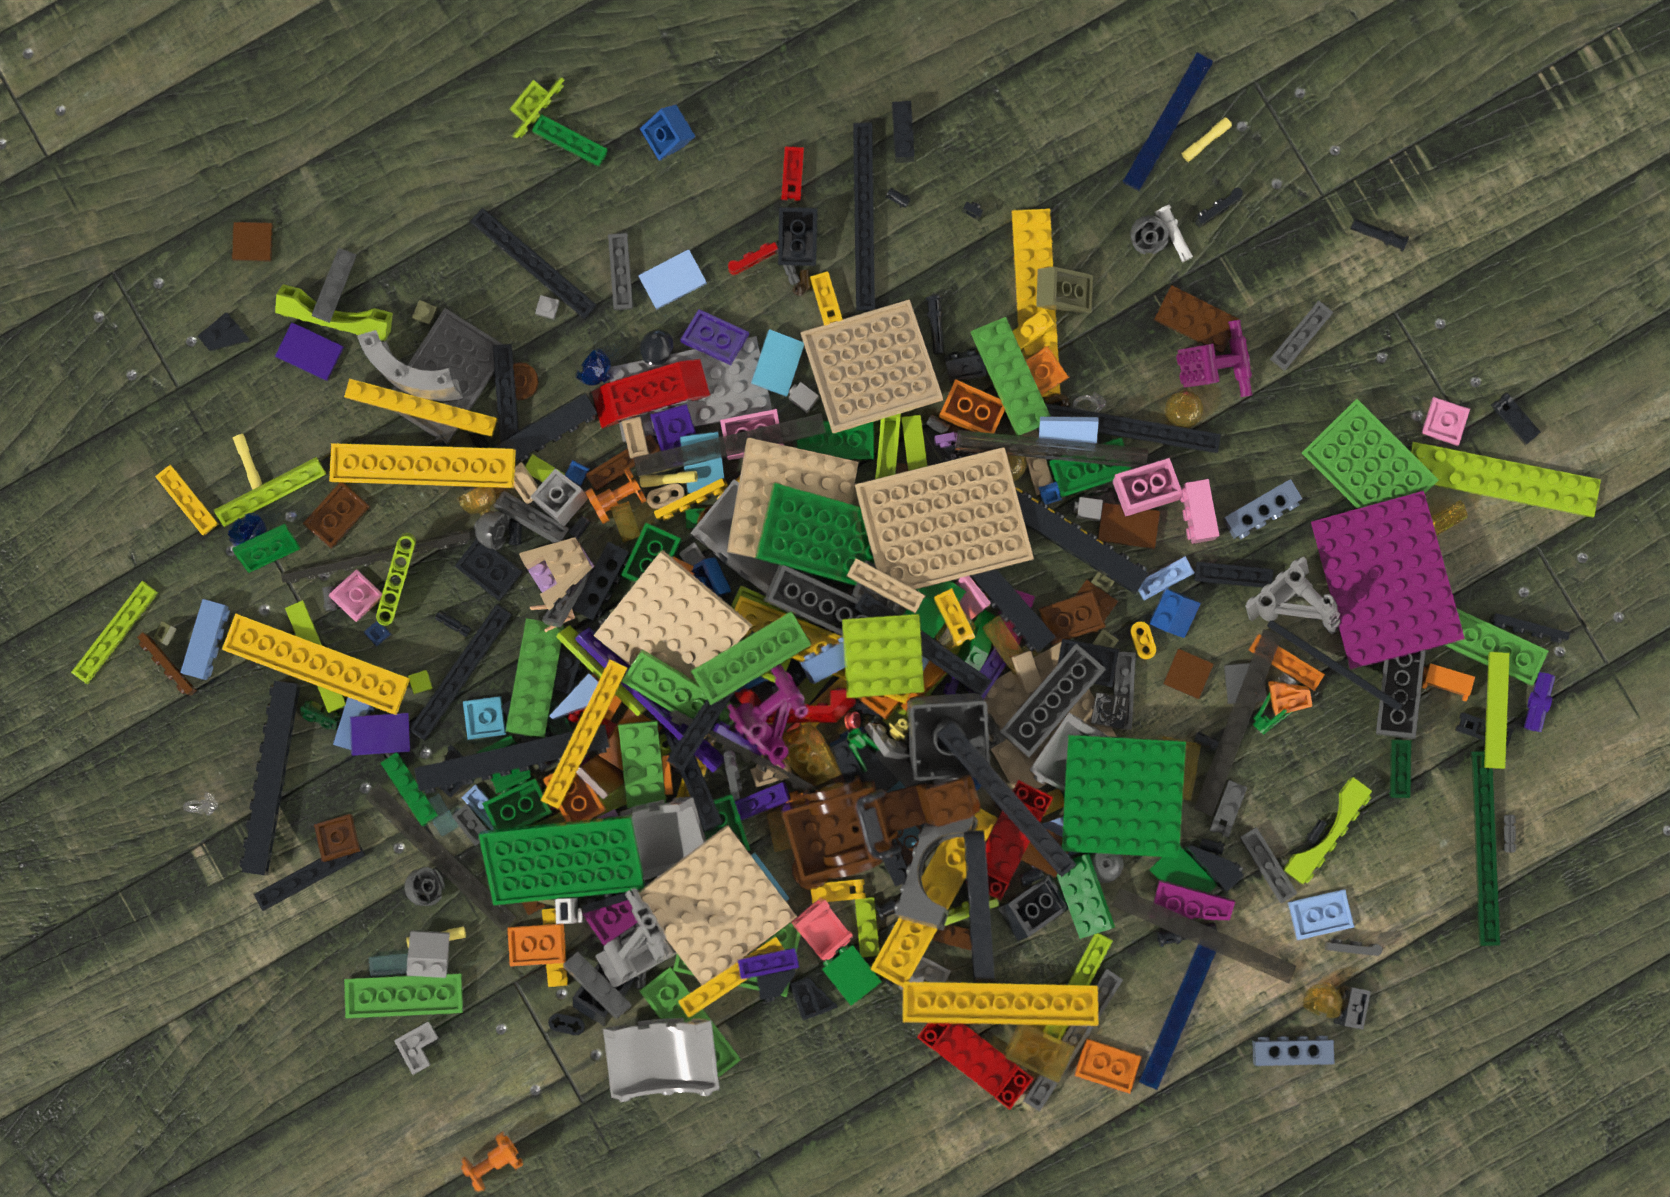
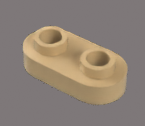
M673 483L649 492L647 502L651 508L660 509L684 497L685 493L681 485ZM673 491H678L677 497L671 495ZM655 497H660L659 503L653 502Z

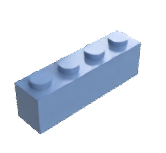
M202 599L180 673L204 680L211 676L213 671L212 661L213 658L217 657L219 651L217 647L218 641L224 635L223 624L224 621L227 622L230 614L228 606Z
M843 636L838 639V643L834 645L829 643L821 647V652L817 654L812 652L804 656L805 660L800 663L810 683H816L845 668Z
M348 697L333 745L351 750L350 716L370 715L376 707Z

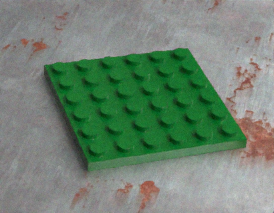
M1068 734L1062 848L1070 852L1179 858L1186 741Z

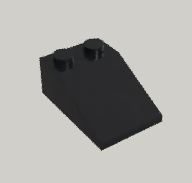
M779 207L778 265L816 266L818 208Z
M1191 845L1183 847L1222 891H1229L1245 876L1242 873L1243 868L1236 861L1232 862Z
M1047 875L998 908L1018 941L1030 937L1069 909L1065 898L1050 875Z
M598 963L595 969L609 982L602 967ZM636 977L617 986L615 989L625 997ZM582 985L572 997L575 1009L604 1027L613 1017Z

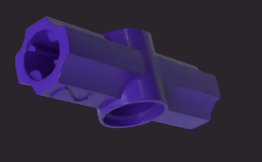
M1539 672L1534 690L1528 699L1527 707L1529 710L1524 726L1525 729L1542 732L1545 716L1552 702L1551 692L1555 676Z

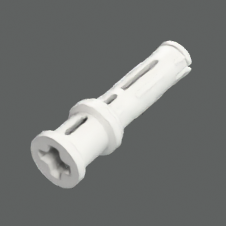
M1167 205L1157 210L1155 215H1158L1167 226L1169 236L1181 261L1184 262L1192 258L1193 255L1177 226L1178 220L1174 218L1170 210L1171 206Z

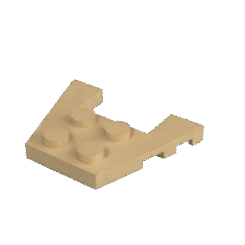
M575 537L519 554L528 570L545 560L557 584L540 594L548 610L555 606L553 603L559 597L562 599L566 595L565 591L572 584L576 585L592 569Z

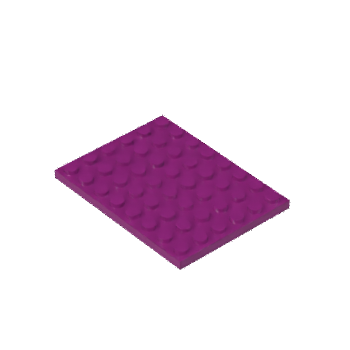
M1424 491L1311 522L1329 592L1333 597V601L1337 604L1338 612L1340 613L1339 629L1350 669L1465 640Z

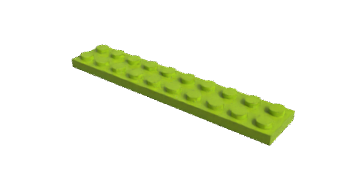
M1417 442L1411 443L1410 452L1439 480L1433 486L1591 518L1595 516L1601 483L1600 479Z

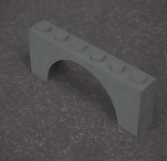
M975 816L939 827L925 823L920 828L918 834L919 842L913 849L912 855L914 858L912 864L908 865L906 882H903L901 886L902 895L900 901L898 900L895 905V914L900 919L944 930L949 911L945 907L935 904L926 895L922 885L923 865L929 853L940 843L952 838L964 837V832L975 831L978 823Z

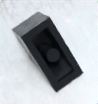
M796 969L756 976L760 1000L765 999V1002L776 1001V997L782 994L796 974Z

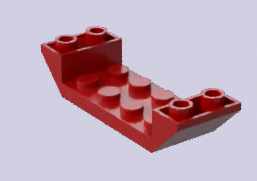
M701 359L672 363L604 384L592 391L601 428L620 423V420L689 399L695 401L711 396Z
M836 688V690H831V706H828L827 703H817V706H809V704L804 703L808 709V713L804 717H798L794 709L790 708L786 723L837 722L856 704L855 697L847 698V688ZM742 689L741 692H735V697L741 705L744 703H751L754 707L761 705L760 699L752 690ZM777 709L767 717L768 719L765 721L767 724L774 722Z
M1018 779L1012 791L1040 822L1053 797ZM1003 810L985 843L989 895L999 900L1002 899L1030 843L1028 838Z
M927 1023L917 1036L918 1039L994 1096L996 1100L1009 1110L1034 1079L964 1023Z

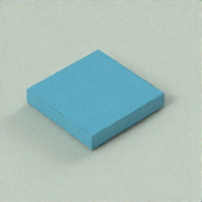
M502 696L463 701L468 740L507 735L505 732L504 710L501 707L503 705Z

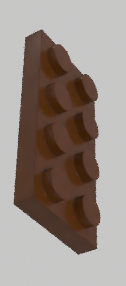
M1172 285L1154 318L1155 321L1203 345L1213 344L1214 350L1221 354L1231 337L1228 322L1239 320Z

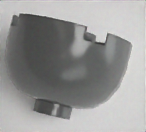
M1142 216L1131 227V242L1135 249L1142 254L1150 252L1155 254L1161 251L1168 243L1169 230L1165 223L1157 216Z
M499 511L484 513L476 520L474 525L477 540L489 549H500L507 537H503L505 530H510L509 516Z
M1089 853L1099 883L1115 881L1121 875L1124 862L1121 854Z
M430 867L413 870L405 881L404 889L406 896L416 905L431 906L436 904L442 897L441 893L442 889H444L443 877L437 870H433Z

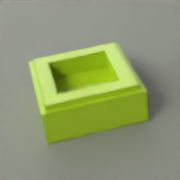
M427 670L408 676L413 694L433 689Z

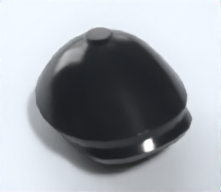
M660 329L647 332L640 343L643 361L651 365L665 363L673 349L671 335Z

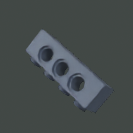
M1290 479L1224 517L1222 520L1234 539L1239 537L1241 540L1250 534L1249 530L1255 527L1258 530L1265 526V521L1271 517L1275 520L1282 516L1283 510L1288 508L1291 511L1298 507V502L1302 500V497ZM1276 497L1283 498V506H1278L1276 504ZM1260 506L1267 508L1268 514L1266 516L1259 513ZM1243 516H1249L1251 518L1250 525H1245L1243 523Z
M1297 1036V1040H1289V1037H1277V1040L1270 1041L1269 1037H1258V1041H1253V1064L1255 1066L1334 1064L1333 1040L1328 1039V1036H1316L1314 1040H1308V1036ZM1292 1045H1296L1298 1048V1052L1294 1056L1289 1054V1048ZM1311 1045H1316L1317 1052L1314 1055L1308 1053V1048ZM1272 1046L1278 1047V1053L1275 1056L1269 1054V1049Z

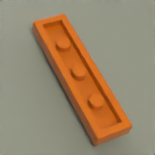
M1260 634L1257 635L1248 650L1313 691L1316 690L1325 675Z

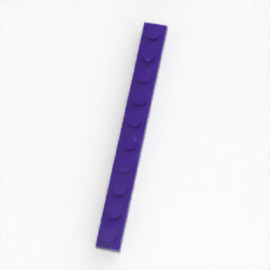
M590 627L576 637L575 640L604 668H606L609 660L628 669L630 668L624 660L594 636L595 632ZM621 682L623 687L678 740L681 739L690 725L686 720ZM706 739L703 740L694 754L712 772L725 763L724 757Z

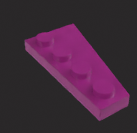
M1159 880L1149 918L1166 917L1174 919V917L1186 919L1230 920L1235 900Z

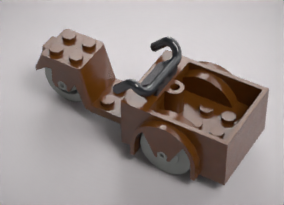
M858 775L850 783L830 784L814 793H808L807 790H803L804 798L784 803L782 814L800 877L804 881L826 875L828 878H840L874 868L881 864L883 859L893 857V855L901 852L900 846L896 845L893 847L891 842L898 835L899 830L925 823L939 827L969 819L980 811V802L974 780L970 775L940 784H916L891 792H886V789L877 790L874 779L861 782L860 775Z

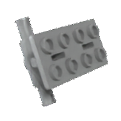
M1304 556L1294 560L1288 570L1279 573L1274 582L1265 585L1261 593L1256 597L1250 598L1246 605L1247 614L1251 621L1255 620L1259 615L1265 621H1274L1278 614L1322 619L1323 625L1331 634L1336 633L1335 629L1337 631L1339 629L1340 613L1338 612L1337 604L1333 601V597L1330 595H1324V598L1321 597L1312 588L1313 585L1305 578L1309 570ZM1297 596L1303 597L1311 606L1289 604L1287 602L1292 597Z
M636 888L631 889L634 897L630 890L625 895L633 907L632 913L640 925L632 936L621 942L619 939L608 942L604 946L605 951L596 955L600 966L614 988L677 954L667 941L666 934L648 903L643 902Z

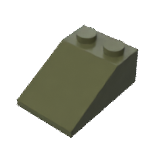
M1059 267L1038 269L1036 307L1049 310L1092 313L1093 275Z

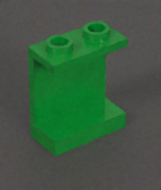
M511 735L476 753L517 745L514 736ZM519 769L512 770V774L501 777L500 773L495 774L491 780L496 789V794H503L517 785L520 786L530 781L529 779L533 778L530 770L520 772Z
M847 944L838 951L840 953L839 956L835 959L832 957L823 963L825 967L822 970L850 1006H852L880 984L881 980L870 970V966L853 944L850 947Z

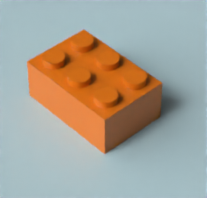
M955 379L939 418L992 440L1005 408L999 398Z
M554 773L543 779L546 786H548ZM576 773L559 808L566 822L591 820L607 811L598 794Z

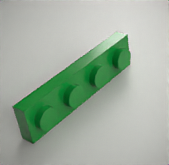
M540 115L532 129L534 134L597 167L601 165L608 152L601 145L543 115Z
M397 752L381 762V765L421 826L424 827L439 816L425 793L419 791L417 781Z

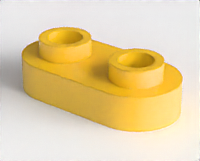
M1137 622L1131 627V637L1137 655L1141 659L1148 660L1155 655L1156 646L1148 624ZM1138 628L1143 630V635L1137 634ZM1143 647H1148L1149 653H1143Z

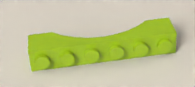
M282 284L276 294L275 313L283 316L297 318L356 335L376 330L379 339L384 342L391 332L393 314L391 312L376 308L358 313H346L335 310L330 323L312 316L317 302L310 298L302 289Z
M901 413L881 419L875 479L895 475Z
M1354 777L1349 778L1339 792L1338 813L1329 833L1314 847L1304 852L1293 854L1283 867V871L1299 884L1308 883L1314 876L1312 872L1316 866L1319 868L1324 863L1325 854L1328 851L1331 852L1337 845L1336 839L1339 836L1342 837L1347 832V825L1350 820L1354 821L1360 814L1359 808L1369 802L1372 791Z

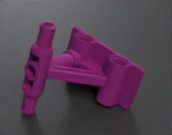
M1241 320L1228 322L1231 333L1229 341L1230 354L1215 356L1213 344L1178 350L1176 359L1181 368L1180 382L1184 388L1220 382L1218 369L1233 367L1235 379L1239 382L1240 397L1253 395L1250 384L1252 376L1249 363L1250 358L1247 351L1246 338L1242 335Z
M778 664L771 669L779 689L759 707H754L751 703H744L737 709L732 704L728 705V708L731 712L729 716L737 723L735 725L737 730L741 734L745 733L751 744L754 745L756 743L758 745L757 748L763 755H769V760L775 766L778 764L784 769L786 766L783 759L787 756L788 749L782 740V734L790 708L794 709L798 717H804L808 713V709L804 705V697L793 682L791 675L785 672L781 664ZM777 709L773 725L767 724L765 722L768 719L767 717Z

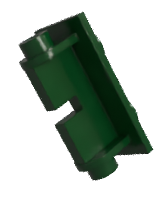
M306 700L304 706H301V716L306 721H314L325 729L336 731L337 722L341 720L342 715L338 711L328 713L327 708L323 713L321 712L323 705L312 700Z

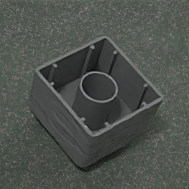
M966 693L916 696L907 701L910 764L916 780L961 778L966 775L973 777L937 735V732L950 721L958 727L990 764L987 703L981 695Z

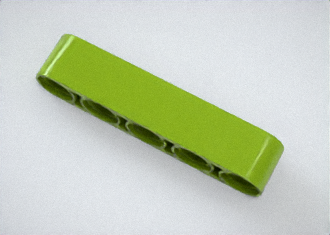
M403 533L399 537L376 614L377 622L381 625L386 626L392 623L416 544V539L411 533ZM409 539L412 545L405 547L402 545L401 540ZM396 558H405L406 564H398ZM398 575L401 578V582L394 583L391 580V576ZM386 594H394L396 600L389 601L386 598ZM387 611L391 617L384 619L381 616V612Z

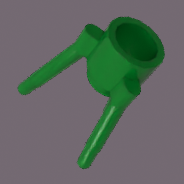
M1270 692L1258 714L1253 718L1256 721L1253 725L1263 735L1292 713H1286L1287 710L1284 709L1271 720L1266 715L1261 717L1271 699Z
M855 728L847 736V739L850 741L848 746L854 752L863 771L867 772V768L856 748H863L865 745H868L875 752L879 748L859 728Z

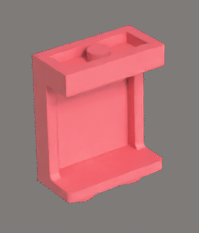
M820 897L791 923L815 954L822 960H828L835 955V951L840 946L844 947L847 945L853 935L833 913L828 902Z

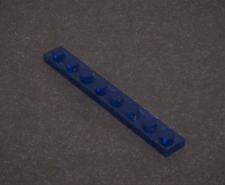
M1198 52L1196 53L1123 183L1140 191L1213 64V60Z
M1199 939L1139 1079V1083L1158 1090L1218 946Z

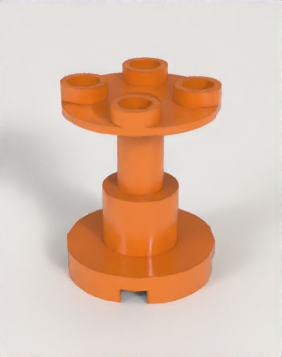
M629 467L624 469L630 481L612 492L609 488L597 496L592 488L585 491L603 524L610 521L606 512L619 505L617 502L636 492L641 503L647 501L643 492H638L641 489L635 478L631 480L634 476Z
M504 1132L495 1136L498 1147L488 1152V1158L476 1166H473L468 1158H462L461 1162L463 1165L461 1168L466 1176H471L473 1180L472 1185L477 1192L486 1190L481 1176L494 1167L498 1170L507 1163H510L515 1169H518L523 1165L522 1158L517 1159L516 1157L519 1152L509 1137L504 1135Z

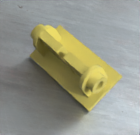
M900 719L894 726L891 723L889 724L890 735L895 740L899 741L901 739L905 742V735L908 733V721Z

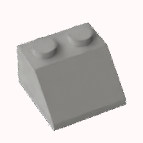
M557 469L553 470L530 497L563 527L588 500L585 492Z
M411 930L407 976L446 978L450 933Z

